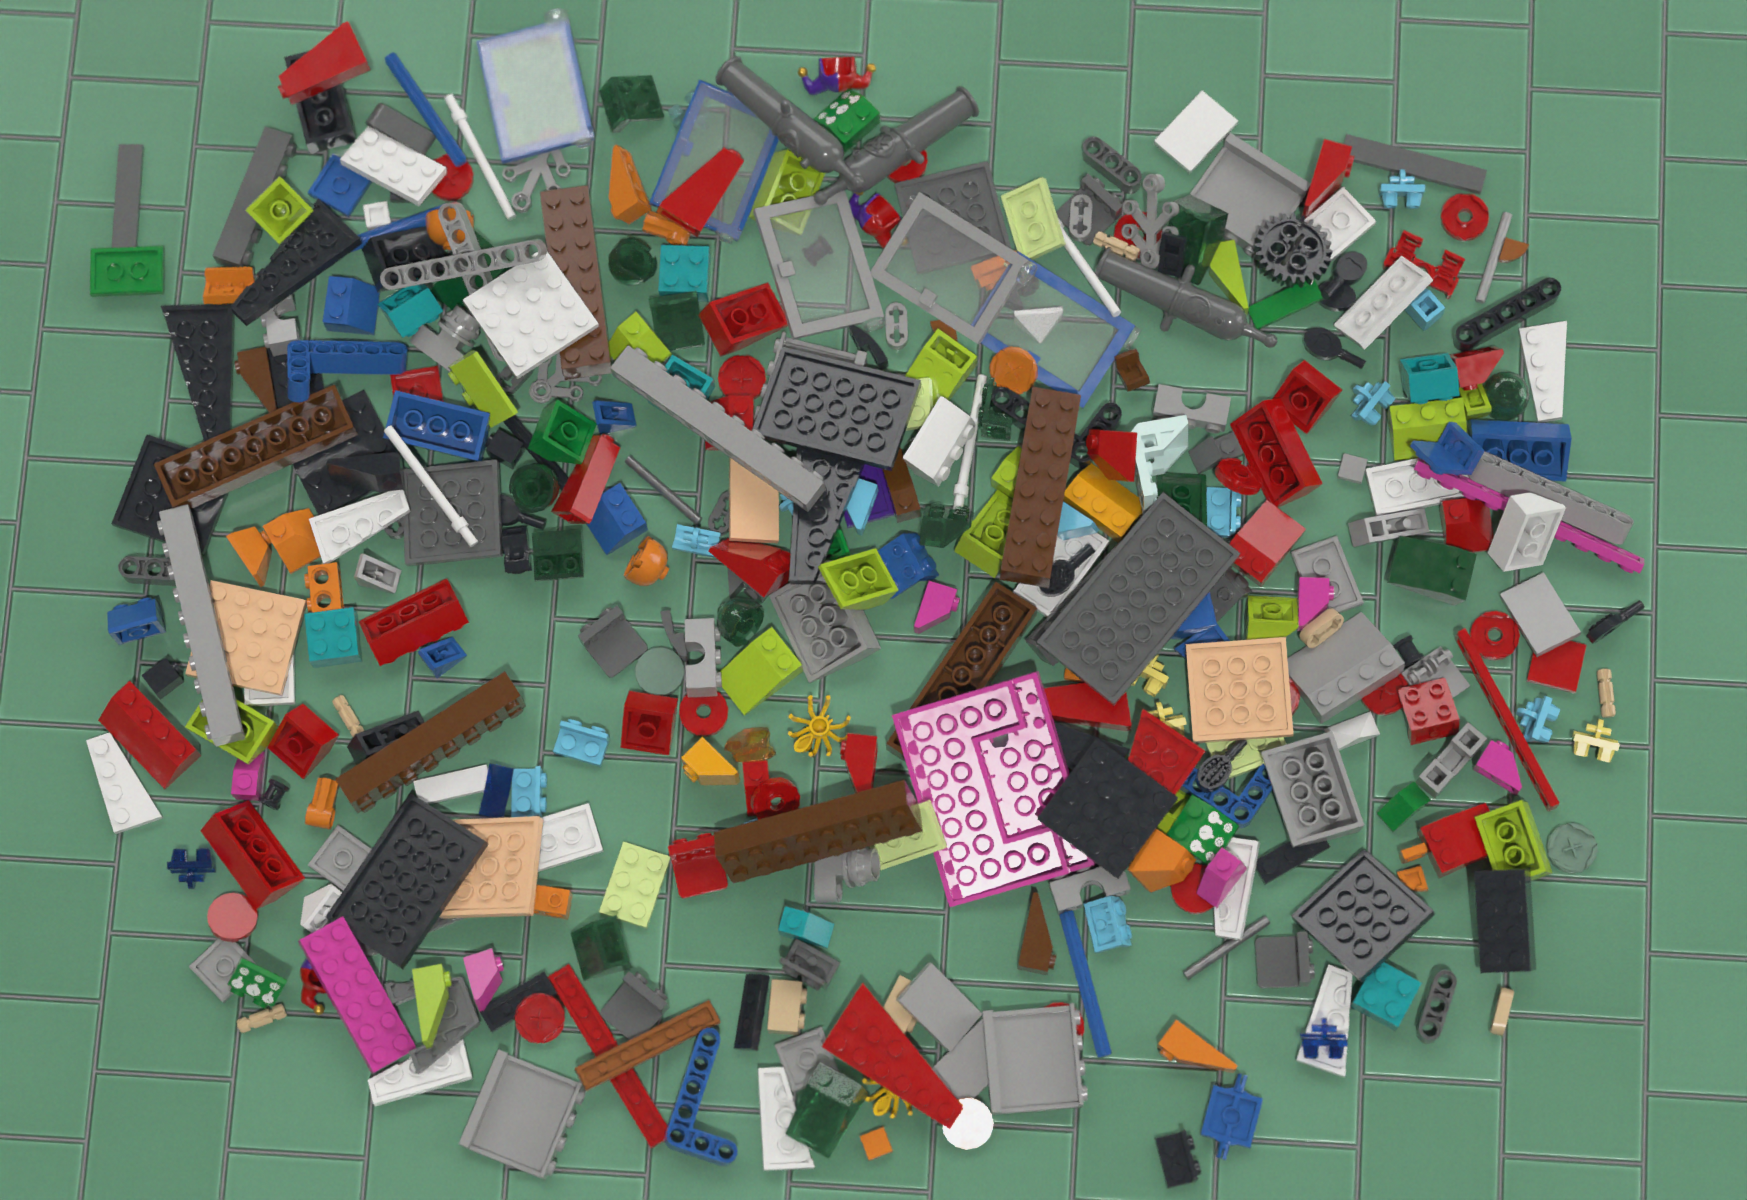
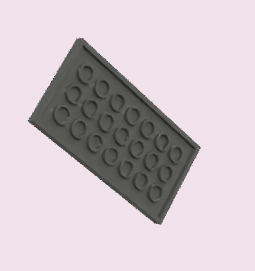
M1163 492L1038 639L1037 645L1115 706L1239 558L1240 553Z

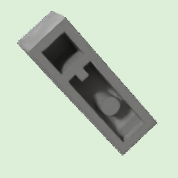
M1425 508L1369 517L1348 523L1353 547L1398 539V536L1409 537L1430 532Z

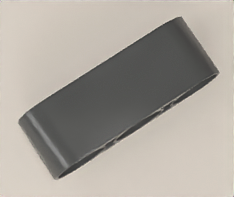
M382 103L377 104L365 122L367 126L424 156L436 139L435 135L429 130Z
M1088 137L1084 141L1082 157L1088 165L1126 194H1133L1139 190L1142 174L1134 164L1098 137ZM1094 147L1097 148L1099 152L1097 154H1091L1087 150L1089 148ZM1108 162H1114L1118 166L1114 169H1110L1106 166V164ZM1131 176L1134 177L1137 181L1134 183H1128L1124 179L1126 177Z
M128 556L119 562L118 571L128 583L176 586L175 580H171L167 566L171 565L169 558ZM137 566L133 574H126L128 567ZM161 567L158 575H150L153 568Z
M1449 970L1438 972L1432 980L1416 1031L1417 1038L1423 1043L1430 1044L1435 1042L1442 1032L1457 985L1456 976ZM1441 977L1447 978L1451 984L1450 988H1441L1438 985V979ZM1432 1001L1440 1002L1443 1006V1011L1435 1013L1432 1011L1430 1003ZM1423 1026H1433L1435 1035L1432 1037L1426 1036L1422 1030Z

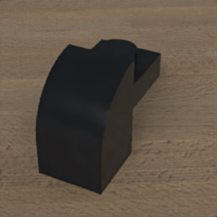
M527 526L502 529L505 573L521 574L525 571H532Z

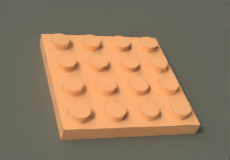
M211 580L209 587L232 685L282 696L307 605L306 600ZM188 661L185 674L189 677L198 678L196 670H191Z
M1286 637L1186 644L1193 743L1293 736Z
M540 816L453 820L486 841L489 845L452 897L440 918L533 916L543 819Z

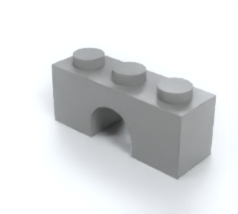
M294 293L260 316L263 328L266 327L267 333L263 334L264 344L266 348L271 349L273 356L287 354L288 344L292 341L300 340L295 318L288 320L279 319L284 313L296 310Z
M1159 384L1152 419L1160 420L1186 415L1188 429L1200 427L1205 428V431L1209 433L1225 432L1231 397L1207 393L1206 401L1201 408L1189 409L1183 404L1181 399L1183 388Z
M714 618L684 619L687 652L697 651L705 656L696 665H686V690L688 698L718 696L717 687H722L721 672H717V664H721V649L716 650V642L721 641L720 627H715Z
M1468 722L1451 740L1450 744L1438 758L1434 759L1423 771L1416 783L1435 799L1484 745L1487 738Z
M1102 867L1079 869L1076 871V875L1067 877V874L1053 878V882L1049 883V889L1058 915L1066 911L1081 909L1083 904L1080 892L1088 885L1099 887L1103 891L1104 897H1120L1130 894L1131 890L1125 871L1117 879Z

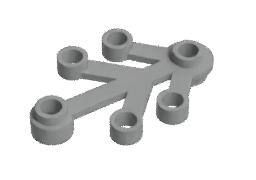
M546 129L540 134L539 140L524 146L546 141L550 138L561 137L562 135L556 129ZM518 145V146H515L513 149L519 148V147H523V146ZM560 149L539 154L537 158L514 167L508 166L504 168L502 172L503 178L509 183L516 181L519 175L531 171L522 192H517L512 197L511 201L515 211L525 213L531 208L532 202L530 197L541 174L547 186L546 191L560 189L559 185L555 183L547 164L550 153L556 162L558 177L566 179L570 176V166L565 163ZM526 158L520 159V160H516V161L522 162V161H524ZM561 168L568 169L564 174L559 172ZM512 171L514 175L510 178L506 177V173ZM520 201H525L526 205L524 207H519L518 203Z
M1149 174L1143 180V187L1147 191V217L1140 210L1136 200H1126L1122 208L1123 212L1128 215L1131 214L1144 230L1146 241L1138 233L1139 230L1135 224L1124 225L1122 235L1126 239H1131L1140 249L1142 265L1151 269L1157 268L1160 260L1159 249L1161 239L1156 243V234L1172 216H1176L1179 212V206L1176 202H1166L1162 207L1163 212L1157 218V193L1163 191L1165 187V180L1160 174ZM1170 205H1171V207H1172V212H1171V213H1170V211H1169ZM1167 226L1162 230V233H1169V230H1171L1172 234L1179 235L1178 229L1174 226Z
M559 352L556 357L555 374L548 379V366L552 363L551 357L547 362L539 365L538 380L531 384L529 394L533 401L540 404L547 403L552 397L570 398L573 402H579L584 396L581 387L560 388L555 386L561 381L588 382L591 386H598L602 382V377L597 375L599 378L595 382L591 381L590 377L565 380ZM539 389L546 390V393L542 396L537 394ZM575 390L580 391V395L573 397L572 392Z

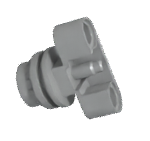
M459 304L452 311L444 314L445 322L442 320L438 321L437 324L442 328L440 333L423 324L419 327V331L409 340L410 343L449 372L450 370L447 366L466 354L462 351L464 345L473 347L474 342L471 339L477 340L479 337V324L470 311Z
M866 847L815 862L814 896L816 902H841L843 879L849 888L865 886L870 881H877L880 876V857L877 849H868Z

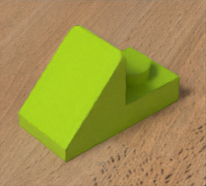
M1482 383L1477 384L1478 388L1463 391V387H1459L1460 396L1458 397L1463 398L1466 420L1487 417L1492 412Z

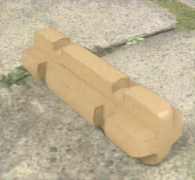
M1098 232L1093 240L1094 245L1101 248L1104 246L1105 249L1110 247L1113 253L1120 256L1126 255L1125 258L1135 261L1139 256L1140 249L1138 247L1128 246V243L1112 236L1108 238V235Z
M1600 669L1597 671V680L1600 682L1598 689L1600 704H1602L1601 715L1604 718L1614 717L1616 714L1615 705H1613L1615 701L1613 684L1610 682L1612 679L1610 669Z
M343 695L336 697L332 703L336 710L339 711L338 713L348 730H351L350 734L352 737L363 732V727L360 725L351 707L348 706Z
M282 1004L273 1006L271 1010L265 1009L249 1015V1018L243 1017L238 1019V1029L241 1033L250 1031L252 1027L255 1029L274 1022V1019L280 1020L285 1018V1008Z

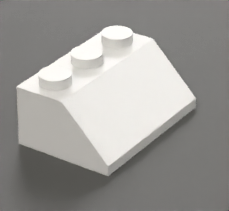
M940 396L903 459L915 475L939 487L941 482L948 478L954 461L960 458L966 441L973 437L976 424L971 416L946 398Z
M1533 493L1510 496L1488 554L1503 572L1543 565L1566 507L1563 504Z

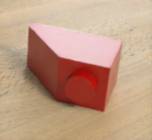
M768 760L743 762L748 817L755 816L750 806L751 796L755 788L763 781L770 779Z

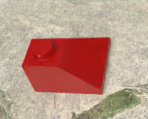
M1489 346L1451 354L1450 357L1458 369L1459 387H1463V391L1477 389V384L1484 383L1503 356V349Z
M1089 429V435L1086 439L1088 455L1108 480L1134 482L1137 432Z
M1468 498L1442 501L1439 512L1444 545L1454 546L1472 553L1489 551L1494 535L1490 509L1484 505V501Z

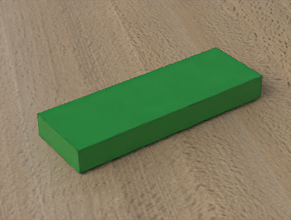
M1314 279L1312 285L1305 281L1303 288L1296 284L1293 288L1289 287L1249 306L1248 312L1256 329L1260 330L1324 300V298L1321 296V292Z

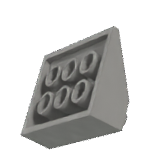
M821 572L815 585H790L789 583L769 595L809 683L861 661L881 649L864 611L840 609Z
M1362 612L1344 622L1337 632L1315 648L1306 646L1287 658L1289 678L1295 683L1300 696L1320 724L1397 677L1404 671L1405 665L1391 643Z
M1332 731L1261 752L1292 847L1336 839L1361 831L1364 827V822Z

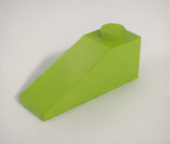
M1235 240L1207 244L1205 253L1201 254L1203 267H1208L1209 276L1231 302L1240 306L1247 316L1249 306Z
M442 964L412 969L421 1037L426 1048H432L450 995L448 986H452L450 971H446Z

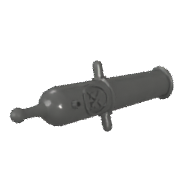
M732 57L721 66L716 75V84L726 87L771 129L772 134L777 136L778 140L796 155L797 158H802L803 160L800 162V165L803 169L810 166L820 173L836 171L850 181L853 188L860 189L864 186V178L861 175H856L843 161L844 150L839 140L742 64L741 57Z
M957 86L955 93L899 127L890 129L888 126H882L880 129L881 135L866 143L861 150H854L852 155L844 161L847 167L856 175H861L864 178V186L860 189L853 188L850 181L839 173V178L833 185L824 191L816 192L814 195L815 203L824 205L829 198L844 190L855 193L867 191L910 160H914L919 164L923 163L924 156L921 154L922 151L971 116L977 117L979 115L978 105L971 93L966 88Z
M1110 247L1105 250L1095 271L1098 279L1164 311L1163 314L1165 316L1160 325V329L1163 332L1169 330L1173 319L1179 318L1222 340L1231 341L1236 340L1240 336H1247L1264 343L1268 348H1273L1277 344V337L1274 334H1266L1259 331L1247 322L1246 313L1240 306L1192 286L1190 281L1195 272L1193 265H1188L1182 277L1177 280L1112 253Z

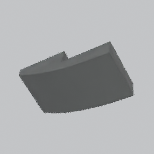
M670 610L661 611L664 629L673 650L683 662H689L684 633L674 634Z

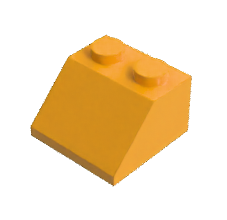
M703 737L681 757L683 773L693 783L696 780L701 785H737L740 782L738 771Z

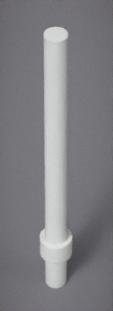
M453 94L447 95L444 99L452 112L451 118L463 133L507 220H512L516 217V214L466 121L468 119L463 109H460Z
M1058 218L1066 243L1064 245L1065 249L1111 315L1117 317L1120 315L1121 310L1067 235L1063 223Z
M978 375L970 414L976 424L975 433L965 443L958 484L954 486L953 495L955 500L952 514L957 516L962 515L964 500L968 497L969 487L967 483L987 376Z
M392 425L388 426L384 430L385 434L450 519L453 529L456 533L462 535L470 547L476 545L478 540L469 530L467 521L463 516L460 517Z

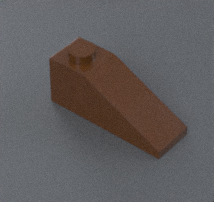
M261 347L237 352L238 360L234 361L237 375L242 376L244 382L268 413L277 410L278 406L267 348Z
M901 448L892 471L882 469L897 523L921 517V509L907 464L903 459L904 455Z
M1033 892L1018 970L1048 975L1049 969L1054 970L1056 955L1052 954L1053 946L1039 894Z

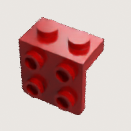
M704 833L698 835L696 840L691 841L678 839L672 842L673 845L668 846L678 893L681 898L685 899L716 892L728 887L726 872L716 858L714 835Z

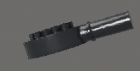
M1358 252L1344 254L1338 260L1333 270L1334 279L1323 290L1321 296L1328 300L1342 285L1348 284L1351 286L1359 282L1367 269L1365 256Z
M1332 281L1321 284L1318 287L1320 292L1322 293ZM1345 284L1328 300L1324 299L1318 303L1327 310L1345 311L1356 302V294L1351 286Z
M1315 327L1307 330L1304 335L1303 344L1312 356L1325 361L1338 357L1363 369L1366 360L1342 349L1340 339L1330 330Z
M500 494L502 526H512L521 522L522 524L544 530L546 521L521 512L515 500Z
M1091 545L1086 546L1069 562L1058 561L1053 563L1049 587H1039L1040 592L1047 597H1056L1066 592L1074 581L1077 567L1079 568L1084 561L1095 553Z
M1638 600L1625 610L1620 611V613L1606 615L1605 618L1597 621L1595 625L1593 624L1588 629L1587 638L1592 644L1600 641L1625 621H1628L1629 618L1645 608L1644 604Z
M1245 739L1237 740L1224 755H1214L1205 760L1196 776L1198 788L1204 792H1214L1223 787L1232 771L1231 762L1247 745V741Z

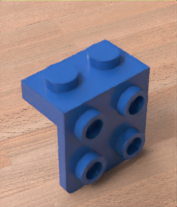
M1448 422L1438 442L1412 441L1410 445L1415 451L1416 456L1425 460L1430 465V469L1439 475H1472L1485 451L1456 422Z
M903 533L878 550L899 590L890 599H894L919 581H932L939 576L935 561L929 557L925 549V542L917 533Z

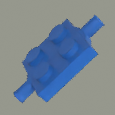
M1237 1074L1234 1088L1213 1086L1201 1136L1212 1138L1220 1143L1216 1156L1218 1159L1221 1158L1222 1150H1224L1222 1160H1227L1229 1146L1237 1145L1248 1149L1251 1148L1263 1098L1252 1096L1244 1091L1248 1078L1246 1075H1243L1240 1084L1242 1074Z

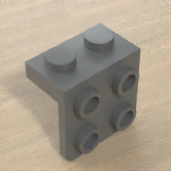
M1089 174L1081 180V188L1056 211L1057 217L1069 230L1072 199L1080 194L1087 195L1091 199V233L1087 240L1081 241L1086 246H1090L1093 243L1094 237L1098 232L1104 233L1122 215L1123 208L1120 198L1116 194H1110L1106 191L1102 181L1097 177L1092 178ZM1079 202V205L1075 207L1079 208V215H1083L1086 206H1084V202ZM1078 221V227L1075 229L1077 234H1082L1083 230H1086L1083 229V221Z
M1232 566L1210 591L1216 623L1239 600L1246 598L1252 592L1248 581L1241 575H1237L1231 569Z
M615 606L613 609L609 607L604 610L599 616L600 619L593 624L592 622L586 624L578 635L581 644L609 678L615 677L648 650L647 645L627 622L618 606Z
M1297 932L1296 936L1256 939L1257 984L1260 988L1309 986L1311 979L1315 978L1314 963L1309 964V954H1313L1312 938L1308 939L1307 932Z
M798 939L793 943L786 958L781 957L779 960L783 966L782 970L784 973L795 979L800 975L805 978L804 982L806 985L819 991L820 987L827 990L841 964Z
M628 971L623 977L624 984L603 1007L600 1015L626 1038L631 1040L651 1030L669 1009V1005L666 1002L668 997L657 988L652 991L646 986L648 981L638 972L633 975Z

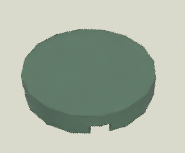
M664 647L652 648L644 652L638 659L635 667L636 680L640 688L647 694L668 696L682 685L684 665L680 657L673 650Z
M1569 823L1556 828L1550 835L1546 847L1547 855L1552 865L1560 871L1569 874L1580 873L1588 869L1596 859L1598 851L1592 832L1585 826L1576 823Z

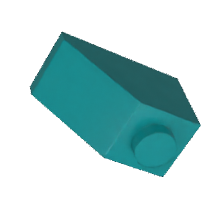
M785 906L778 932L781 936L795 940L798 939L802 942L828 949L834 924L811 913Z

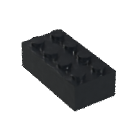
M308 51L284 57L287 69ZM342 83L296 103L305 142L310 154L351 144L356 141Z
M1530 868L1474 871L1480 973L1536 970Z

